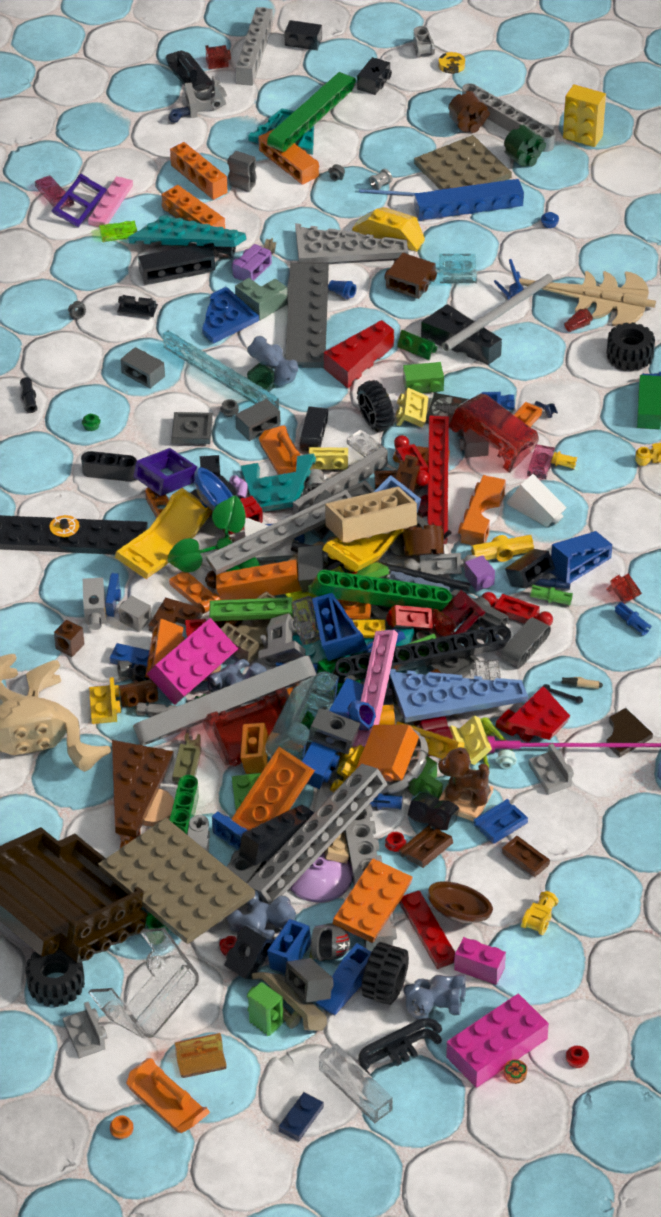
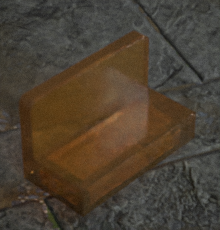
M220 1033L174 1042L175 1056L181 1078L227 1068Z

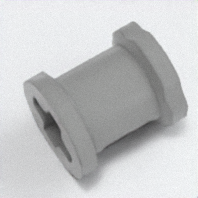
M385 168L377 175L369 177V183L375 190L381 189V186L386 183L390 184L393 180L391 173Z

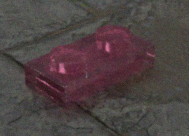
M535 445L527 476L530 477L534 474L537 478L547 479L555 447Z

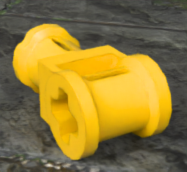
M549 891L541 892L538 903L533 902L530 909L528 908L525 912L521 927L536 930L543 936L551 920L552 908L557 906L559 902L555 894Z

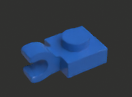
M482 392V411L501 410V406L507 410H514V395H501V392Z

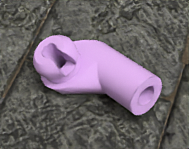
M233 475L230 477L229 482L236 488V496L239 499L246 498L248 491L247 483L237 475Z

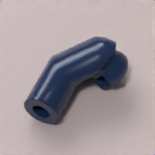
M189 107L172 109L168 116L169 121L176 123L182 116L190 115Z

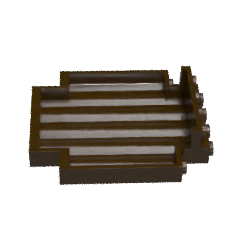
M40 827L0 846V921L41 956L53 954L60 948L77 963L87 961L94 954L107 951L111 945L123 943L128 937L141 934L146 926L147 913L141 909L144 891L139 887H136L134 893L130 895L123 891L99 870L98 863L106 858L75 833L58 841Z

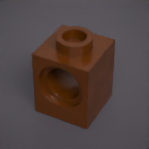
M65 620L54 631L55 648L71 657L85 644L83 627L71 621Z

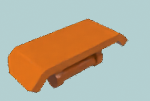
M281 425L264 430L259 437V442L277 474L296 472L297 456H300V453L290 439L286 427Z
M146 1058L130 1071L126 1082L130 1090L176 1132L183 1133L210 1113L207 1107H202L186 1090H183L169 1078L152 1058Z

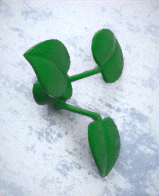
M236 495L219 503L212 514L215 526L219 529H225V537L220 538L215 546L199 550V543L195 539L186 538L180 540L169 552L167 560L171 565L183 572H194L202 565L203 558L201 553L215 549L219 550L234 543L228 531L238 533L243 529L246 522L243 504ZM253 557L226 570V572L260 566L256 557Z

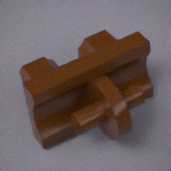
M133 680L130 684L119 686L120 705L122 707L137 706L138 703H153L159 700L158 687L152 680L141 682Z

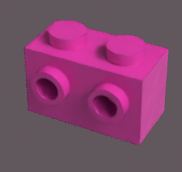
M463 937L455 953L454 970L497 985L505 969L506 952L497 947L482 944L477 940Z

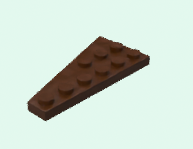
M112 740L116 834L137 837L174 758V751Z

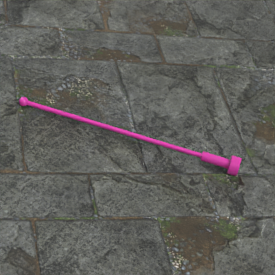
M487 736L492 748L489 753H495V749L548 747L549 744H552L495 741L494 736ZM553 743L555 747H661V743Z

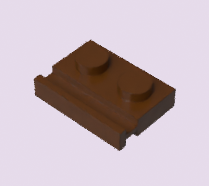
M428 825L399 849L400 856H405L409 861L424 868L453 844V838L441 830L432 829V826Z

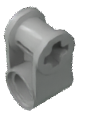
M424 26L414 28L413 45L417 57L429 53L434 55V42L431 39L428 28Z
M196 815L190 819L188 836L209 852V820L203 815Z

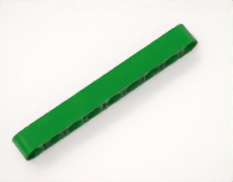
M338 72L270 133L267 139V146L282 152L289 149L353 90L356 78Z
M184 775L180 778L170 816V821L187 835L189 822L195 816L199 799L198 779L193 775ZM148 912L146 919L147 936L150 941L160 943L167 938L169 929Z

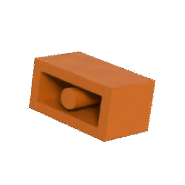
M265 723L244 724L241 761L245 773H262L268 764L269 736Z

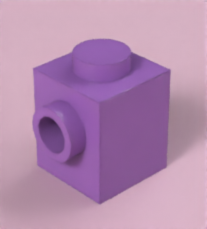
M483 555L465 562V577L476 591L494 585L495 570Z

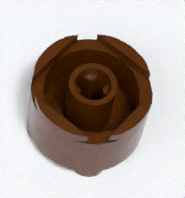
M465 91V94H458L451 100L448 107L449 116L460 130L476 133L485 123L490 112L475 92Z
M424 525V529L410 526L404 529V556L412 557V555H416L419 557L420 555L445 554L444 535L441 526Z

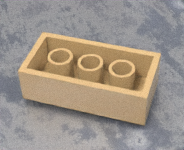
M394 487L326 503L325 522L326 526L343 543H349L356 539L370 538L373 535L387 534L394 530L407 529L410 526L417 525V503L400 487Z

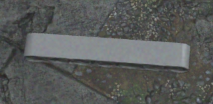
M468 83L463 85L462 94H465V91L475 92L487 106L490 112L488 120L509 132L513 129L517 130L520 128V125H527L539 134L546 143V148L543 152H549L554 149V130L475 84Z

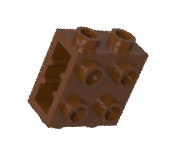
M402 253L398 259L394 260L392 267L387 269L385 273L386 288L419 299L423 293L427 292L431 282L436 280V263Z

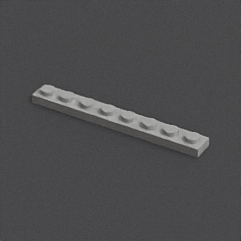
M347 490L340 492L206 555V561L216 575L325 524V504L352 497Z

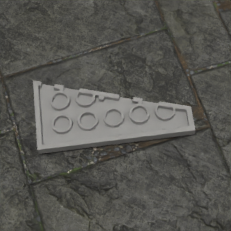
M295 223L299 263L398 259L402 253L408 254L407 240L389 237L377 239L369 234L366 237L357 236L356 232L330 228L326 231L318 230L317 226L305 228L301 227V224Z

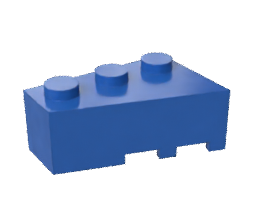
M333 593L312 598L321 644L328 661L368 650L362 633L346 614Z

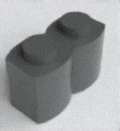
M235 151L229 156L227 161L230 170L228 174L230 185L250 192L256 185V158Z

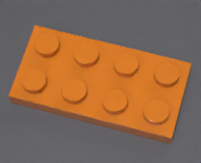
M279 746L232 817V820L241 827L250 830L289 811L315 770Z
M373 858L333 918L332 924L373 943L412 883L413 877Z

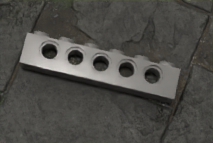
M256 7L236 65V84L250 86L254 84L273 27V9Z

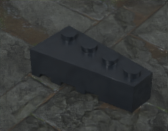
M446 304L421 321V338L426 340L429 338L434 340L435 344L442 346V343L475 321L449 304ZM483 327L453 347L452 351L467 353V357L489 365L501 356L502 339Z

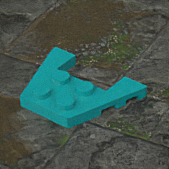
M281 108L268 119L265 125L257 127L255 133L251 132L248 135V141L259 143V136L278 127L294 111ZM314 126L298 139L301 140L298 146L313 155Z
M314 453L297 456L296 472L260 478V466L258 463L241 465L250 495L254 497L263 512L293 507V502L301 496L304 489V481L309 477L311 473L310 468L312 464H315L316 457Z

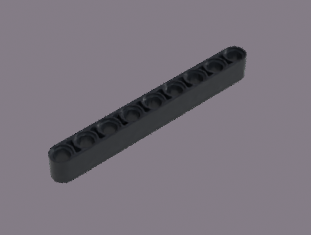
M497 625L397 646L394 650L391 669H396L395 672L500 650L510 640L511 631L505 625ZM496 635H501L504 640L498 639ZM477 639H481L484 644H480ZM457 643L463 644L465 648H460ZM437 647H442L445 652H440ZM418 651L424 652L426 656L419 655ZM371 652L339 659L332 669V678L338 683H344L347 678L354 681L365 679ZM398 655L404 656L406 661L399 659ZM358 664H364L367 669L360 668ZM338 668H344L347 673H341Z

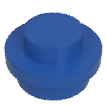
M547 212L541 216V222L546 228H554L559 222V216L553 212Z

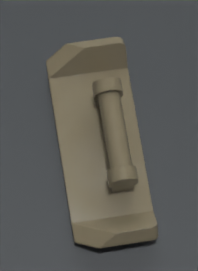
M265 972L252 973V980H264L272 990L281 995L295 1010L291 1015L283 1007V1020L290 1029L296 1027L302 1017L304 1030L323 1031L327 1025L325 1014L312 1002H305L285 983L284 975Z

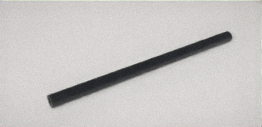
M293 541L291 551L298 552L299 547L313 545ZM329 557V560L340 562L338 560H333ZM376 561L387 566L391 571L402 572L405 575L423 578L434 583H441L453 590H463L466 593H469L471 583Z

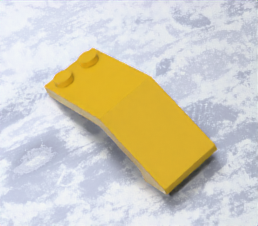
M181 488L171 495L168 504L150 528L116 551L115 558L143 578L148 579L169 563L167 560L169 552L177 542L186 538L193 539L213 511L205 508L201 504L200 499L184 488Z
M404 529L394 530L387 534L373 535L370 538L356 539L349 543H343L337 537L327 542L322 550L327 552L331 559L343 563L347 570L357 572L378 561Z

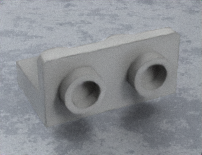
M553 743L548 745L547 753L529 759L530 768L548 795L571 787L572 777L574 776L573 769L569 764H566L562 752L559 749L557 750Z
M89 1002L84 1003V1011L63 1018L64 1026L79 1059L105 1050V1039H108L104 1026H99L98 1024L99 1016L95 1008L91 1009Z

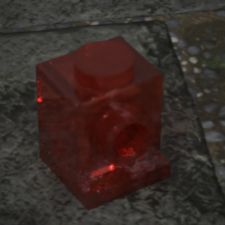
M226 45L205 46L208 69L229 67L228 60H231V52L227 50Z

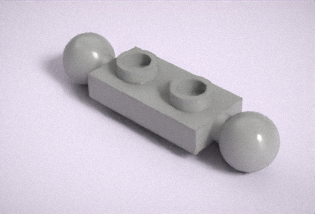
M460 553L420 555V562L413 558H408L404 560L402 567L434 575L461 574V567L465 568V562L476 558V556L467 555L464 559H461Z

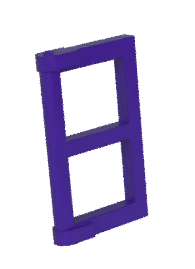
M79 174L51 211L54 215L65 219L79 228L106 193L107 189L90 180L87 176ZM80 182L99 192L91 203L72 193ZM68 198L87 208L79 219L60 209Z

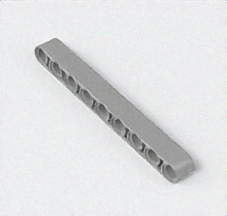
M304 656L134 724L133 728L140 745H147L316 677L317 674L310 657Z

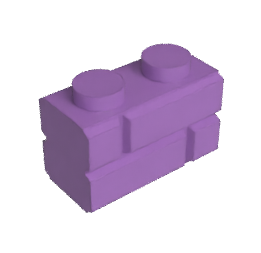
M257 244L252 245L249 249H245L243 255L232 263L234 278L243 281L250 278L254 281L272 264L271 251Z

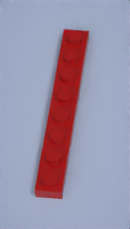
M429 416L428 473L430 474V482L428 483L427 523L429 525L441 526L444 534L448 531L449 417ZM448 538L444 540V544H447Z

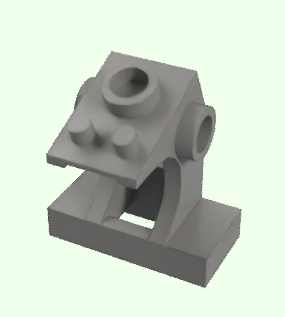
M212 76V86L206 92H197L193 89L192 83H185V98L191 118H197V112L217 110L226 105L225 97L227 94L221 86L219 79L216 80Z
M289 613L271 618L266 629L268 648L259 651V659L271 667L275 666L276 662L285 663L304 657L305 649L296 641H292V636L303 635L298 628L296 620Z

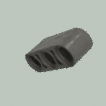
M531 617L505 645L501 653V659L521 668L547 640L551 632V626Z

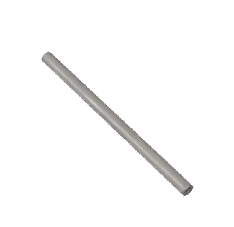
M546 274L442 343L443 350L449 351L553 281L552 276Z

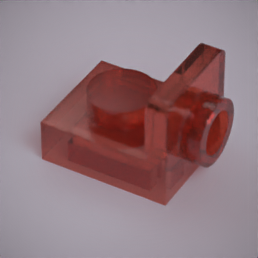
M629 573L623 577L620 575L610 580L611 585L607 588L608 592L614 590L624 604L629 603L642 594Z

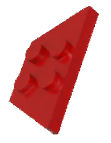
M542 687L507 721L505 727L512 730L513 726L525 729V734L551 740L568 722L570 715L545 687Z

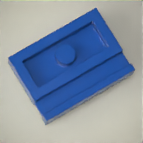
M508 799L474 819V826L480 828V832L493 844L528 823V817L515 805L510 804Z

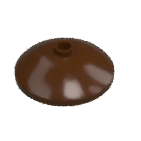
M449 881L435 882L430 885L427 892L432 906L453 922L479 923L490 918L493 911L491 902L483 894L463 884Z

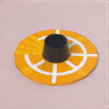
M69 515L58 516L51 521L50 531L58 537H69L78 531L79 521Z

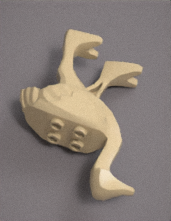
M16 655L0 656V752L10 755L36 753L55 747L67 733V753L73 764L84 772L91 769L102 757L111 752L109 746H91L81 743L78 718L59 703L39 698L40 691L61 682L60 675L54 674L60 667L58 660L42 664L26 673L29 692L25 696L7 689L1 682L18 675L16 668H10L17 659Z

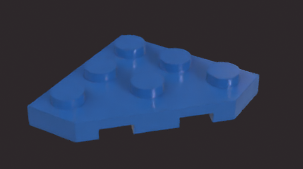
M226 286L211 294L202 333L214 344L258 322L259 315Z

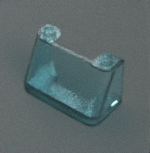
M320 672L293 688L266 741L265 751L269 757L272 758L280 746L299 760H303L306 743L309 739V730L301 722L307 711L317 714L320 708H331L336 699L339 676L329 672Z

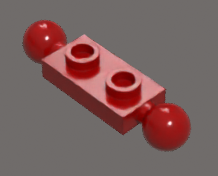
M397 436L394 440V446L400 462H404L406 455L418 457L417 466H420L416 483L420 486L427 485L430 482L428 466L415 444L409 445V439L406 436Z
M485 592L481 596L490 603L491 607L494 606V609L513 620L526 623L533 617L549 626L553 623V616L550 612L543 611L539 613L540 606L502 594L499 599L492 592Z

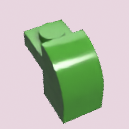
M427 756L425 757L427 762L422 773L417 779L413 778L408 783V790L414 797L419 792L434 795L439 799L443 793V784L435 779L437 777V762Z

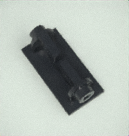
M123 295L118 298L120 305L117 313L154 317L158 304L152 298L139 297L138 301H136L134 296Z

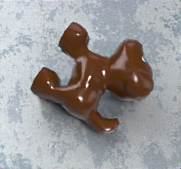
M463 747L451 750L438 763L440 772L450 777L448 786L445 789V796L449 800L455 801L460 798L463 790H472L473 804L475 806L485 805L491 792L488 765L480 764L478 766L479 770L469 769L471 759L467 750Z

